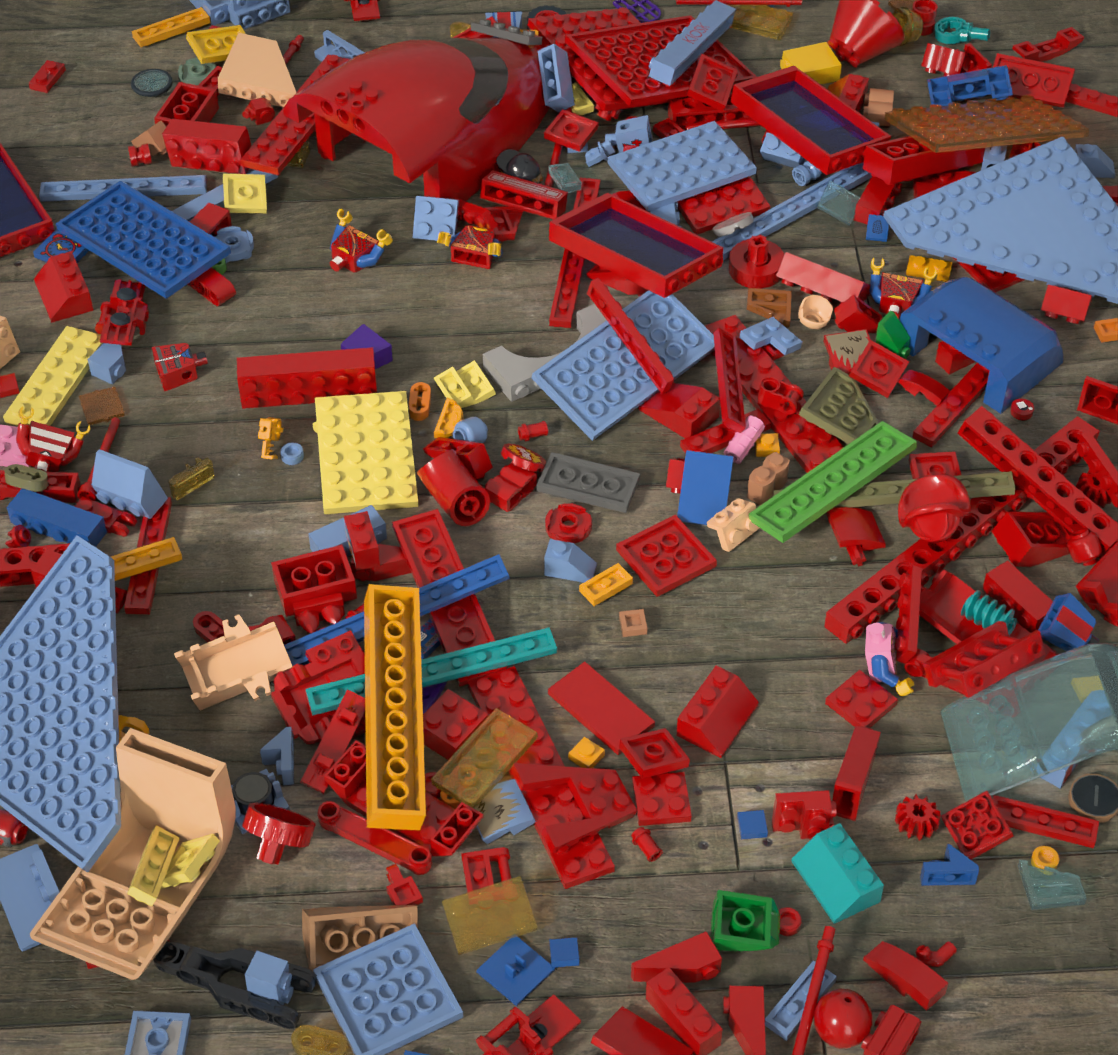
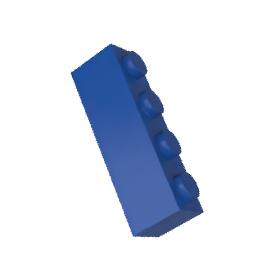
M21 489L7 506L10 521L15 526L23 525L37 534L49 536L58 542L71 543L77 535L96 547L107 533L104 517L30 490Z

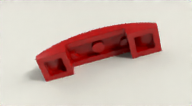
M1073 27L1057 31L1056 38L1035 45L1025 41L1013 45L1012 49L1024 59L1042 62L1070 51L1084 40V36Z

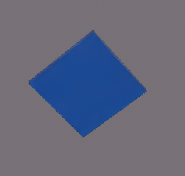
M514 934L476 972L517 1007L555 970V967L552 968L548 961Z

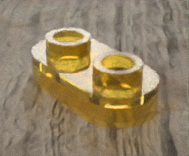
M302 1025L296 1028L291 1036L293 1050L298 1055H347L348 1053L345 1036L336 1031L311 1025ZM304 1041L311 1042L308 1046L302 1045ZM333 1047L338 1048L336 1052H329Z

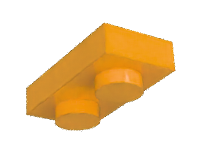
M909 256L906 270L907 276L925 278L924 270L929 267L927 276H933L935 270H937V281H949L952 262L922 256Z
M617 563L579 585V592L593 606H596L632 585L633 577Z

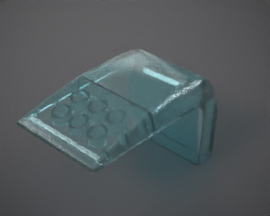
M1104 642L1087 644L1071 649L1009 674L969 698L963 696L942 708L941 716L966 802L985 791H988L990 796L1101 753L1118 750L1117 646Z

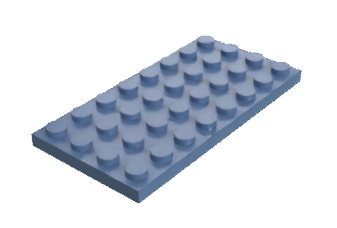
M647 291L622 309L627 317L633 320L639 333L645 336L651 349L659 355L663 365L671 371L674 380L715 350L713 334L673 294L663 298L651 291ZM607 320L532 373L531 377L592 441L659 392L658 388Z

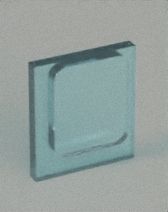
M829 181L818 202L817 208L850 225L855 216L856 204L860 197Z

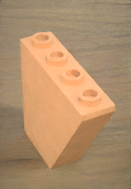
M238 33L219 74L218 93L248 100L266 98L271 105L285 107L288 100L296 94V90L277 41Z

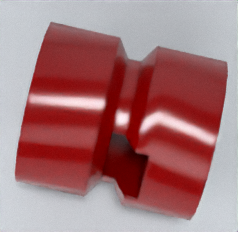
M916 0L913 3L910 20L911 32L920 36L933 33L935 28L934 19L938 9L936 2L932 0Z

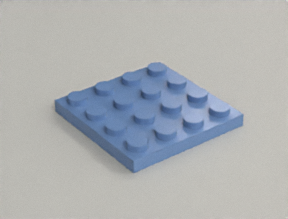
M415 923L313 969V972L317 975V982L354 1055H385L464 1017L459 1003Z

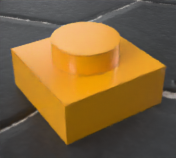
M778 433L760 435V438L755 442L756 457H767L774 452L780 454Z
M583 737L568 753V759L581 768H594L605 756V750L586 737Z

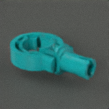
M946 17L940 19L935 24V38L945 44L969 42L972 39L988 41L990 29L973 27V23L966 22L959 17ZM948 27L956 29L953 32H944Z

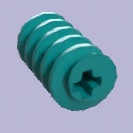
M980 590L974 592L966 600L961 610V616L965 615L966 619L974 620L976 625H982L983 629L998 621L1006 622L1009 635L1015 629L1017 624V618H1013L1015 610L1010 609L1006 614L1005 604H1002L997 609L998 600L994 599L989 604V595H985L980 599Z

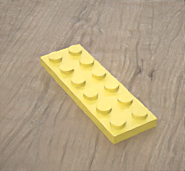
M66 326L4 414L5 423L18 426V423L21 422L18 411L23 406L22 413L26 417L30 415V408L34 409V415L28 420V424L31 421L51 426L90 369L87 359L103 344L100 343L101 334Z

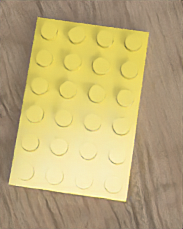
M406 391L316 397L315 406L324 514L357 512L370 505L375 510L418 507Z

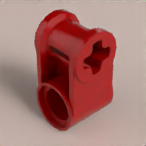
M765 377L760 381L757 400L762 406L790 415L795 413L797 402L802 400L804 392L797 385L783 382L774 377Z

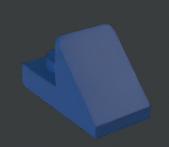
M947 844L945 862L940 860L923 862L920 874L921 886L976 884L979 866L950 844Z

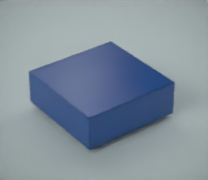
M764 810L737 812L741 840L766 838L768 836Z
M577 937L549 939L552 968L579 966Z

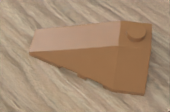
M417 905L302 909V934L309 970L313 971V969L414 923L418 929Z

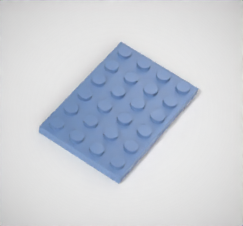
M715 121L608 157V165L647 211L754 175L757 169Z

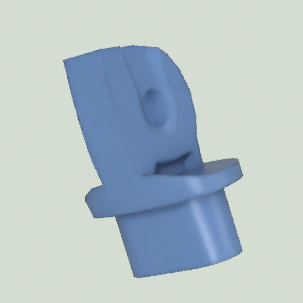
M609 139L603 143L597 142L598 147L590 149L586 153L585 157L588 167L603 159L607 161L608 156L615 153Z

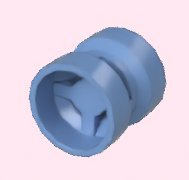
M806 161L803 165L793 168L792 176L799 186H805L810 180L819 178L821 171Z

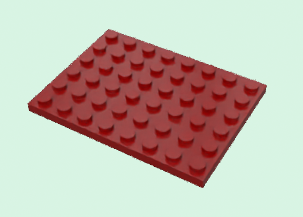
M621 7L611 10L604 9L602 11L529 18L528 27L531 30L538 31V36L542 37V42L546 47L556 44L567 52L570 74L603 111L669 103V100H663L637 106L627 105L564 42L565 36L568 34L640 23L627 8Z
M691 15L568 34L565 36L564 41L629 106L650 104L687 96L686 94L699 60L698 58L671 86L649 77L651 59L656 57L661 49L664 50L677 34H681L684 27L690 25L694 19ZM718 40L703 53L738 70L733 86L734 84L757 77Z

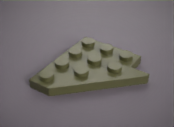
M836 367L830 371L799 413L808 422L814 423L827 433L838 437L847 445L878 424L855 379L849 377L848 374Z

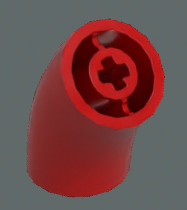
M454 449L437 456L417 472V475L430 494L456 524L471 526L478 523L488 512L490 506L488 492L465 467Z

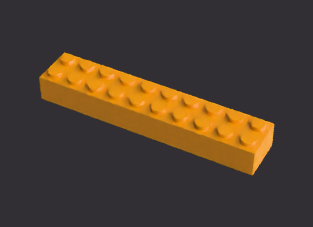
M369 584L364 599L367 828L420 830L426 817L419 588Z

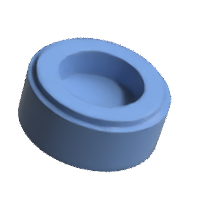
M287 443L280 450L281 459L285 464L296 465L304 459L303 447L298 443Z

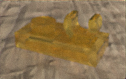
M196 457V464L191 467L188 463L185 464L186 470L168 480L171 496L175 500L181 499L215 478L213 464L209 458L202 460Z

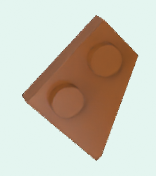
M748 288L747 310L767 319L774 317L783 326L790 327L792 291Z

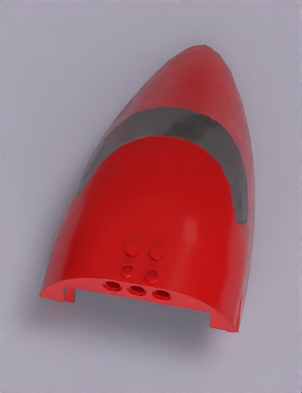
M432 38L387 44L357 55L318 78L288 100L283 114L300 123L314 113L318 153L324 159L328 158L331 161H335L334 145L353 133L392 154L393 172L398 178L410 184L423 174L424 196L446 199L457 198L467 201L481 189L482 179L492 170L500 171L496 162L499 154L508 149L519 151L538 128L550 107L545 105L538 57V51L546 46L543 42L542 45H527L503 38Z

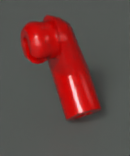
M947 941L937 951H931L928 946L921 945L917 947L915 953L916 958L925 965L940 967L957 952L954 944Z

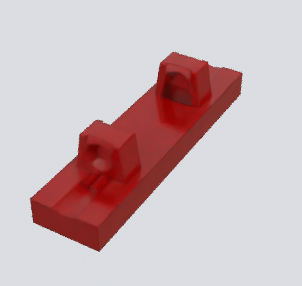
M347 689L300 781L301 784L322 794L325 793L329 784L325 781L324 775L345 753L365 714L364 697ZM345 718L350 722L351 725L346 724L340 721L339 719Z

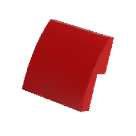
M835 507L827 512V518L840 548L861 545L862 550L866 551L886 547L872 512L852 507Z

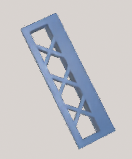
M329 30L323 32L324 45L314 51L315 58L323 61L328 54L352 59L357 55L365 53Z

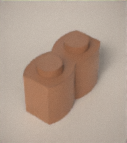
M870 88L869 94L865 93L863 116L872 122L879 123L880 126H890L894 90Z
M777 452L767 456L763 466L754 469L749 476L747 498L759 505L771 499L774 495V490H780L787 483L790 459Z

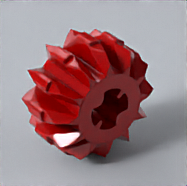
M1090 470L1087 473L1081 474L1076 483V488L1081 490L1084 495L1101 508H1104L1106 504H1111L1110 496L1101 488L1096 476Z
M917 794L913 796V800L905 797L903 803H899L896 808L895 824L899 825V833L907 832L908 839L913 835L917 836L919 841L923 838V835L930 839L933 832H936L940 825L941 813L939 810H936V802L928 803L927 796L919 799Z

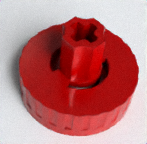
M752 236L750 239L737 243L730 251L729 274L735 282L747 288L763 289L771 287L782 279L776 275L783 260L784 252L775 243L767 241L765 236Z
M250 803L242 824L245 830L262 838L256 858L263 862L279 865L285 845L308 847L316 826L313 820L302 814L265 803Z

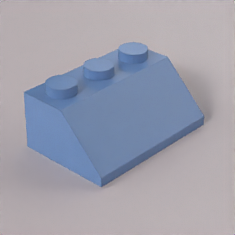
M100 449L96 452L91 484L97 492L96 497L105 504L111 503L120 510L126 509L136 516L142 515L151 519L168 497L149 467Z

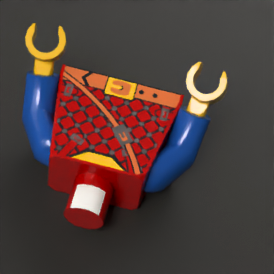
M341 208L337 212L340 223L336 225L330 245L332 251L331 268L338 272L344 267L354 273L365 267L375 265L385 250L383 248L384 245L392 243V236L384 229H381L377 233V239L350 225L345 227L346 224L352 221L353 217L348 211L347 215L343 218L345 211Z
M468 225L452 237L450 233L442 231L438 235L437 243L451 247V262L490 269L493 256L500 257L503 254L499 240L495 239V232L486 228Z
M873 258L870 265L873 270L870 279V294L875 303L879 304L880 312L888 313L891 310L899 319L901 313L931 291L932 286L930 285L931 282L937 279V270L930 277L927 276L929 267L925 268V283L921 279L882 272V275H880V271L884 266V259L882 258L881 266H875Z

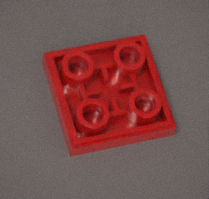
M988 791L941 815L959 850L970 860L1014 837Z

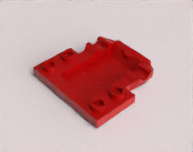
M351 630L306 650L305 655L310 662L305 666L295 664L287 671H279L274 678L275 691L271 692V697L287 727L292 728L294 739L299 737L306 744L321 742L336 710L312 716L306 696L307 688L365 674V654ZM365 714L352 739L366 733ZM339 719L340 721L351 725L347 719Z

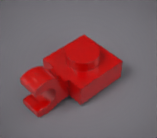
M396 863L386 867L388 872L386 876L391 884L386 886L393 905H418L423 903V897L412 876L403 878Z

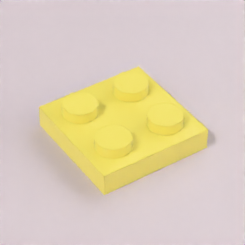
M223 174L224 208L230 210V213H266L265 175Z
M214 834L183 842L172 857L161 889L194 881L200 874L199 869L215 854L214 849L220 840Z

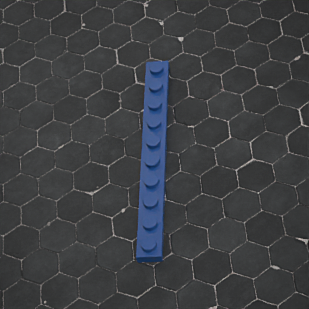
M500 554L420 587V617L510 579ZM364 611L284 645L292 666L295 664L304 666L309 664L310 662L305 655L306 650L350 630L358 643L364 641Z

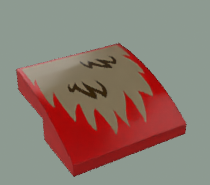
M867 329L824 335L823 342L829 355L831 370L836 367L846 374H850L871 340Z

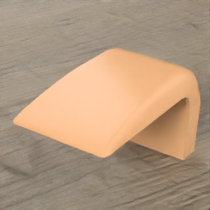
M130 728L116 746L121 787V828L89 872L84 871L79 866L60 893L32 929L30 937L36 942L128 979L136 980L146 970L181 923L218 867L233 835L236 807L226 763ZM156 825L180 837L175 852L183 842L214 834L220 840L214 849L215 854L199 869L200 874L194 881L160 889L152 907L144 902L137 901L134 897L127 894L151 832Z

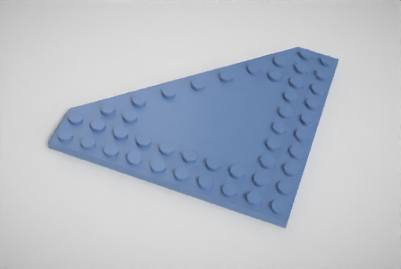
M1063 136L884 211L883 217L906 248L914 250L916 247L927 250L928 254L944 258V255L957 258L958 262L973 266L974 263L987 266L986 269L999 273H1004V271L1017 274L1016 277L1029 281H1034V279L1047 282L1046 285L1074 289L1077 292L1092 295L1093 298L1096 295L1107 298L1108 302L1118 304V206Z
M76 535L0 636V806L81 869L89 872L121 828L120 779L116 746L119 744L115 570L114 560L110 556Z

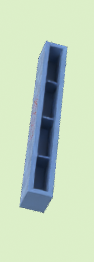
M717 0L708 5L703 13L700 12L695 20L693 19L688 27H684L681 34H677L664 50L661 49L659 54L651 59L649 77L671 86L701 54L731 27L736 9Z

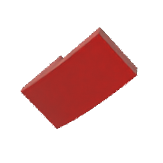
M908 370L898 381L913 396L921 392L936 406L950 392L949 389L935 379L913 370Z

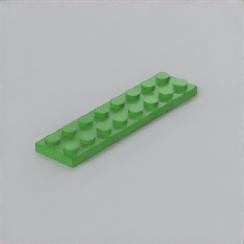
M881 421L750 512L749 520L784 543L917 448V441Z

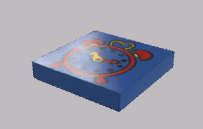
M56 229L33 251L35 258L47 262L52 256L72 251L76 262H78L89 250Z

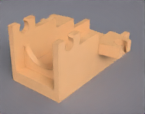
M236 615L234 617L238 623L235 627L229 626L228 619L222 621L225 637H220L201 646L199 644L193 645L186 652L181 650L174 653L183 668L193 693L191 698L200 711L247 691L254 701H257L260 698L256 692L260 688L265 689L266 696L271 695L270 682L274 680L279 671H287L293 667L274 622L250 631L241 616Z

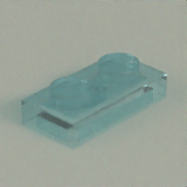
M569 163L549 165V174L560 190L568 193L581 190L582 182Z

